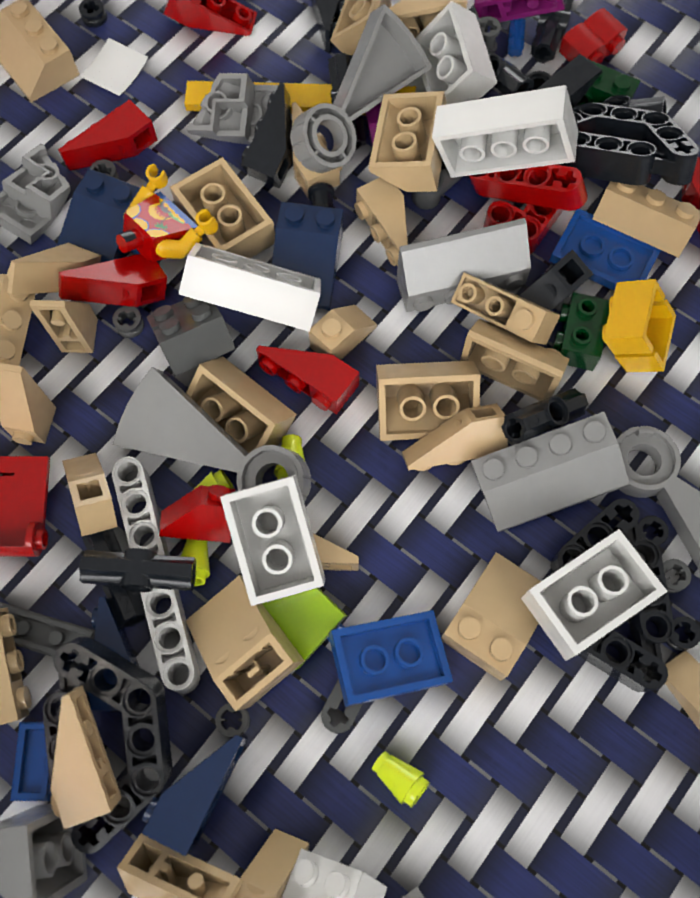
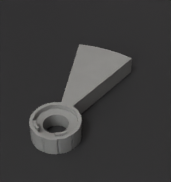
M385 4L370 13L334 103L317 104L301 113L294 120L290 135L292 149L299 162L308 170L325 173L348 163L355 152L357 142L356 131L352 121L382 102L384 94H394L433 68L413 34ZM319 124L328 128L333 136L334 143L331 151L324 149L318 141L317 128Z
M151 367L141 380L127 403L112 444L237 472L236 484L238 491L262 484L264 473L274 465H281L285 468L288 477L297 475L304 502L311 489L310 469L298 453L276 445L261 446L248 453L168 375L154 367Z
M651 426L629 428L617 438L630 483L628 486L620 488V491L636 498H647L656 495L700 572V491L677 477L681 468V456L677 445L668 434ZM632 451H642L651 456L655 464L654 474L644 476L633 471L628 463V454Z

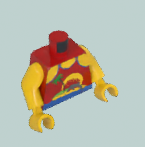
M151 164L146 169V176L149 180L146 187L141 186L124 213L123 233L116 235L117 246L123 253L136 249L151 262L167 258L183 259L189 254L196 242L200 243L203 240L201 237L203 234L212 235L217 232L218 223L208 209H202L196 215V224L162 192L153 193L155 189H162L167 186L168 177L164 170L156 177L158 168L156 164Z

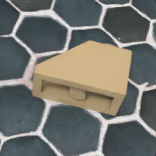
M356 305L331 309L311 327L309 332L310 348L316 353L332 354L341 360L377 328V324Z

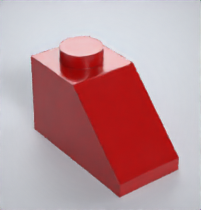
M200 485L161 511L159 537L230 543L231 534L220 497L235 492V489L222 485Z

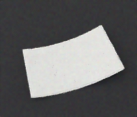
M108 38L94 61L79 76L119 96L135 80L149 57Z

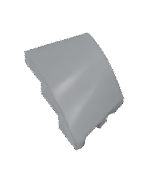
M219 73L212 84L211 91L200 104L202 108L193 123H188V133L214 140L250 145L255 136V126L259 119H263L268 108L269 96L273 91L276 92L278 85H254L248 73Z
M42 144L22 156L23 166L2 181L3 191L0 192V226L31 245L53 223L71 191L69 183L60 174L58 166L55 162L51 161L47 155L46 147Z

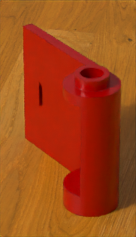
M0 456V557H38L42 550H46L48 546V531L45 529L50 457Z

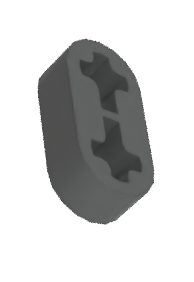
M339 678L321 713L325 728L335 734L344 733L351 728L364 704L346 707L344 715L348 718L346 724L340 722L336 727L331 725L332 718L328 715L329 710H337L342 700H344Z

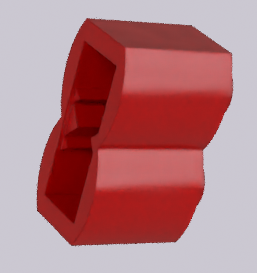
M601 8L589 16L583 23L574 26L562 37L558 52L569 62L581 54L585 58L601 64L605 57L611 54L615 55L623 48L628 29L605 8Z

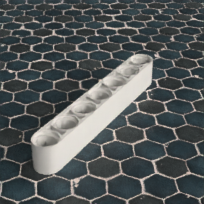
M127 456L118 459L112 467V478L129 548L147 549L158 553V555L170 556L165 537H159L160 516L147 471L140 461L134 457ZM138 471L137 477L134 480L124 481L125 476L129 472ZM146 502L143 511L135 514L132 513V508L136 503ZM154 533V539L149 545L140 546V539L143 535ZM153 588L151 592H140L163 684L168 689L181 694L193 691L199 684L200 671L189 628L186 624V616L179 590ZM163 598H171L170 609L163 614H157V603ZM171 632H179L180 641L178 645L172 649H166L164 646L165 637ZM181 666H187L189 669L188 680L182 685H175L173 681L174 671Z

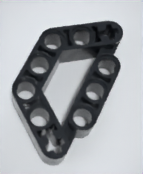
M586 103L572 108L578 128L575 162L559 165L577 168L581 172L582 177L639 186L647 184L651 180L652 174L660 175L664 181L672 185H687L692 182L700 148L666 113L602 103Z
M617 499L608 505L568 541L551 560V574L565 566L562 559L563 556H570L575 559L593 547L588 540V534H594L602 541L620 529L635 550L643 554L648 567L668 591L660 549L655 542L649 539H641L638 525L639 510L633 502L627 499ZM619 514L623 520L612 529L608 523ZM668 592L629 618L630 630L635 643L612 630L580 652L578 656L636 692H648L662 687L667 681L668 671L662 660L660 644L668 641L674 633V620ZM647 621H651L657 626V638L647 632ZM607 645H612L618 650L620 656L618 663L608 659L606 655ZM629 665L632 667V668L627 669V670L625 669V668H626L627 666H629ZM646 667L648 669L646 675L651 678L650 680H643L645 673L640 670L641 668Z
M78 637L60 646L56 651L54 666L59 675L60 689L51 694L43 705L50 791L61 697L74 688L83 685L89 705L90 698L88 692L122 712L128 772L117 781V785L121 795L125 796L130 802V807L126 808L117 804L110 813L80 823L72 828L71 839L75 848L80 852L90 854L100 850L150 803L153 797L160 793L171 777L173 765L165 689L162 682L157 677L92 638ZM75 650H77L80 653L78 656V660L81 663L79 664L75 661L77 657L76 653H74ZM104 668L115 672L117 676L116 685L105 681L103 676ZM136 689L146 690L151 697V703L143 704L138 701ZM140 728L151 730L154 734L155 742L144 741L140 736ZM144 768L154 769L159 775V780H149L144 774ZM103 817L106 821L105 824L94 831L91 827Z

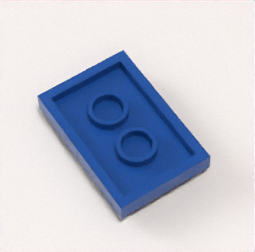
M577 209L549 260L556 263L571 250H574L592 271L593 275L589 280L615 291L617 282L646 280L661 250L592 219L593 214Z
M434 610L334 629L328 633L345 707L447 685L453 682Z

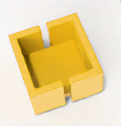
M656 279L617 282L614 295L610 297L607 324H604L602 328V339L625 372H664L676 314L667 299L664 300L665 294Z

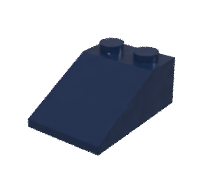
M88 169L73 193L57 246L71 243L101 255L100 263L123 258L126 253H123L118 248L116 235L123 233L124 213L140 190V187Z
M281 202L276 226L272 265L321 279V295L317 308L330 310L344 232L343 209Z
M235 735L163 792L158 799L153 797L142 817V821L147 823L142 834L184 856L192 852L197 847L248 739Z

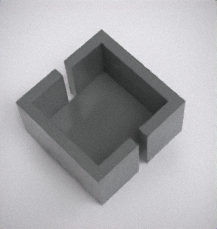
M185 296L183 301L171 306H161L155 309L153 314L146 316L174 376L236 349L223 316L215 304Z

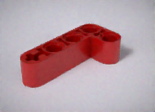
M495 201L487 209L483 227L525 218L531 255L563 210L527 204L525 209L521 210L506 201Z
M548 165L469 175L476 193L487 198L567 211L581 208L588 198L582 174L574 167Z

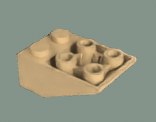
M241 575L236 577L186 620V624L213 681L235 712L251 707L305 661L263 604L250 605L245 583Z

